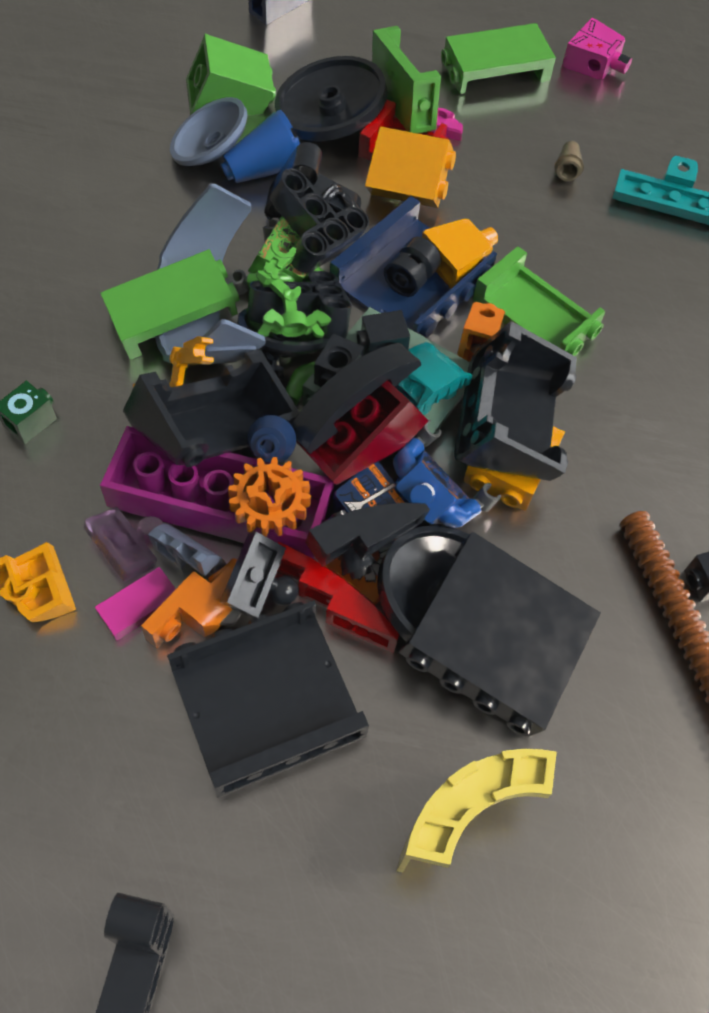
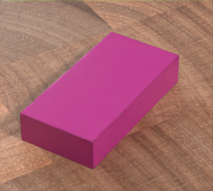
M159 566L95 606V609L115 640L118 641L140 627L176 588Z

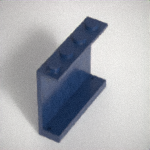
M410 196L330 262V273L337 277L347 296L362 308L368 310L371 307L380 313L402 310L407 327L427 338L434 332L441 320L444 318L449 319L463 300L468 301L474 295L477 279L494 266L497 253L493 251L487 257H483L482 262L452 289L435 272L414 296L406 297L396 293L385 280L384 268L396 254H399V251L411 238L422 237L423 231L430 229V227L418 220L420 201Z

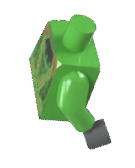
M283 216L280 220L277 218L271 219L269 221L270 227H263L266 242L248 269V272H250L248 276H246L243 270L238 269L234 271V281L231 282H233L238 295L248 292L250 283L258 281L256 278L257 272L263 271L264 259L274 239H281L278 250L282 253H288L300 239L299 235ZM291 264L278 275L282 281H308V273L297 271ZM319 267V268L315 269L314 271H324V270Z

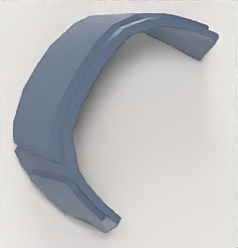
M210 184L195 200L170 234L160 253L157 270L210 249L215 261L221 259L223 262L230 241L244 219L251 212V203L217 184ZM219 311L155 336L157 347L162 353L164 361L171 363L169 358L174 346L183 347L184 342L197 336L213 339V344H209L205 348V356L214 358L212 364L240 361L245 359L244 355L246 352L257 350L265 345V337L229 320H220Z

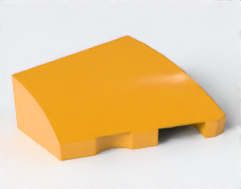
M45 542L16 558L8 555L0 558V596L14 604L18 611L29 621L40 622L50 620L76 610L53 545Z

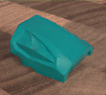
M424 342L408 350L420 360L422 365L397 384L395 388L423 415H426L430 412L434 403H439L441 399L453 398L457 394L458 389L463 388V385L466 387L471 384L473 375L464 372L433 344Z

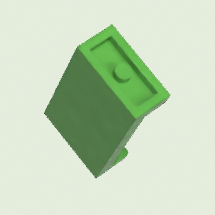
M537 23L447 36L445 47L441 51L442 65L446 66L450 75V81L452 84H455L459 94L466 92L467 82L470 80L534 70L540 82L550 81L556 60Z
M398 26L373 30L372 62L384 74L388 92L387 100L396 103L395 116L407 132L418 134L436 130L441 75L437 70L419 73L400 49L401 29Z
M518 246L477 279L473 296L475 302L494 304L497 308L505 311L502 321L505 325L512 321L573 356L580 352L588 338L594 340L603 329L604 325L601 321L606 312L600 307L592 315L527 269L524 266L527 252Z
M210 249L101 292V296L130 360L142 355L138 343L228 307L232 317L238 315L235 302L240 301L237 290L233 282L226 283L225 278H228L224 264L221 259L215 261Z

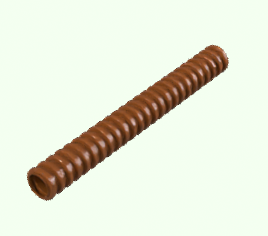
M637 511L622 519L619 527L622 531H625L624 537L630 541L628 543L630 549L635 550L633 555L635 559L640 560L638 562L640 569H645L643 576L646 579H650L648 586L654 589L653 596L659 599V608L665 610L663 616L665 619L670 620L668 626L670 629L675 630L673 636L675 639L680 640L678 646L680 650H685L684 659L691 662L689 669L696 672L694 679L696 682H701L700 691L707 694L705 701L709 704V631L704 630L706 627L705 622L699 620L701 617L700 612L693 609L695 602L688 599L690 592L683 589L685 583L683 580L678 579L680 573L678 570L673 569L675 563L673 560L668 559L670 557L669 551L663 550L665 544L663 540H658L660 534L657 530H654L655 524L649 520V512Z

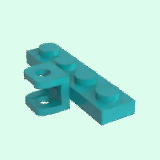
M674 156L670 160L667 171L662 179L624 169L620 170L612 199L709 225V192L692 188L698 172V163L695 160ZM678 166H685L688 171H681L678 169Z

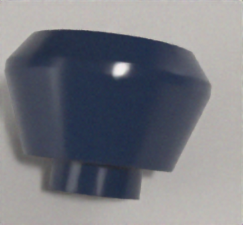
M266 415L258 418L251 425L247 434V443L250 451L256 458H262L264 462L271 463L272 458L277 457L278 463L288 459L294 452L296 434L291 424L284 418Z

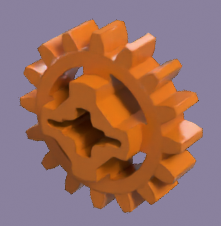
M273 457L270 464H265L262 458H257V467L254 468L247 463L244 464V475L235 473L233 475L234 485L228 488L229 498H231L229 499V507L231 512H235L236 522L240 524L247 521L248 532L254 531L256 527L261 528V533L265 537L269 529H275L276 534L281 536L282 527L285 525L295 530L296 518L305 520L306 508L310 507L311 495L309 494L310 483L309 481H303V471L299 469L292 472V462L287 461L283 466L278 465L277 457ZM265 490L268 491V494H269V496L272 497V499L274 500V503H272L271 498L268 497V495H267V493L265 492Z

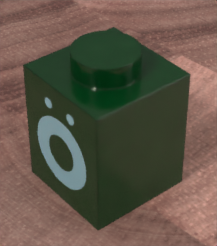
M26 380L0 400V421L4 427L26 444L57 419L52 407L54 400L42 387L36 389Z

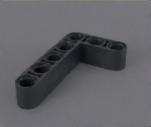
M119 892L115 895L107 915L104 936L116 944L96 1013L150 1012L174 924V914L165 903Z

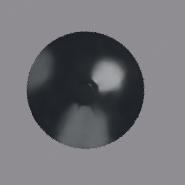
M355 56L324 58L300 68L285 80L275 97V111L282 110L293 127L290 130L294 137L308 141H328L342 138L367 126L382 111L388 93L385 77L382 70L376 64L364 58Z
M430 525L417 527L398 537L384 555L377 577L379 599L391 625L405 641H409L456 560L457 557L454 554L460 544L468 537V533L446 526Z

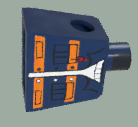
M376 462L357 473L333 494L332 509L334 513L342 510L348 513L376 505L409 502L396 489L395 482L381 464Z

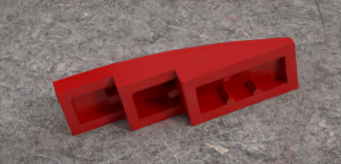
M278 541V544L285 547L286 550L277 571L299 581V596L309 601L314 600L316 604L327 608V624L391 653L395 652L400 634L368 599L343 578L325 566L322 567L313 558Z

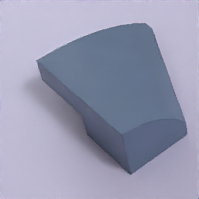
M161 524L153 528L148 534L153 548L180 569L188 563L206 576L209 572L211 574L216 573L227 564L220 556L170 524Z

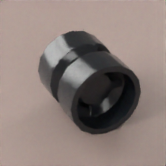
M413 237L384 268L385 280L396 293L412 297L441 266V255L438 249L427 239Z

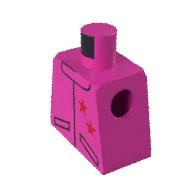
M591 18L568 42L562 67L601 80L611 69L625 74L631 65L632 58L621 53L625 43L624 36L595 18Z

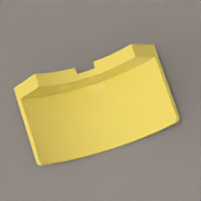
M542 749L506 750L498 755L489 756L477 762L473 761L459 769L446 780L425 804L405 842L399 858L397 871L403 873L410 859L448 868L451 865L453 852L463 830L483 810L503 800L516 797H541L548 799L552 795L557 752Z

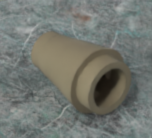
M573 141L563 145L554 167L558 177L564 181L575 180L584 169L579 145Z

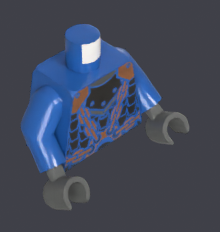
M428 419L429 421L394 457L393 467L398 475L395 487L409 503H424L428 506L430 510L425 517L428 523H443L451 528H460L479 515L481 511H489L499 501L501 494L497 497H492L487 493V490L492 486L491 483L484 484L473 499H470L424 450V447L429 446L441 436V430H438L435 434L428 430L427 425L431 422Z

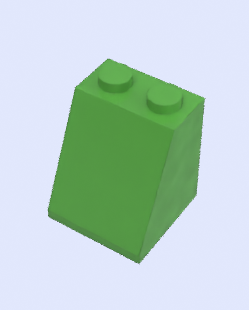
M204 34L186 78L190 115L204 105L226 97H234L241 100L247 109L248 115L264 114L268 104L273 103L276 95L268 54Z

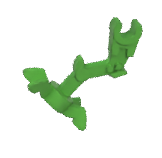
M276 238L273 240L264 259V269L257 272L256 278L263 287H270L282 298L285 313L280 315L273 309L269 310L263 317L264 324L259 329L258 334L267 337L272 332L286 337H297L313 333L315 337L322 338L324 332L319 326L328 325L331 318L319 310L314 311L307 317L303 312L297 311L296 301L300 296L301 287L298 286L292 290L278 277L293 261L296 248L292 247L288 253H282L278 250L281 239Z

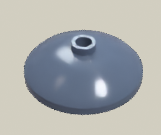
M234 97L217 99L191 114L177 129L171 140L170 154L178 164L185 166H199L223 157L236 144L245 129L248 114L242 101Z

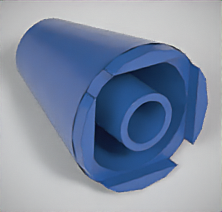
M282 110L273 112L223 155L224 162L220 165L228 181L233 179L237 184L275 175L280 172L295 148L300 144L298 137L294 138L290 130L293 127Z

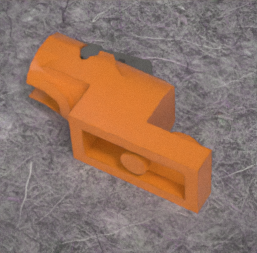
M232 558L225 566L211 575L208 581L193 571L141 625L145 640L157 649L164 641L169 642L178 634L182 621L203 637L214 633L221 625L234 626L242 613L220 603V600L237 559Z

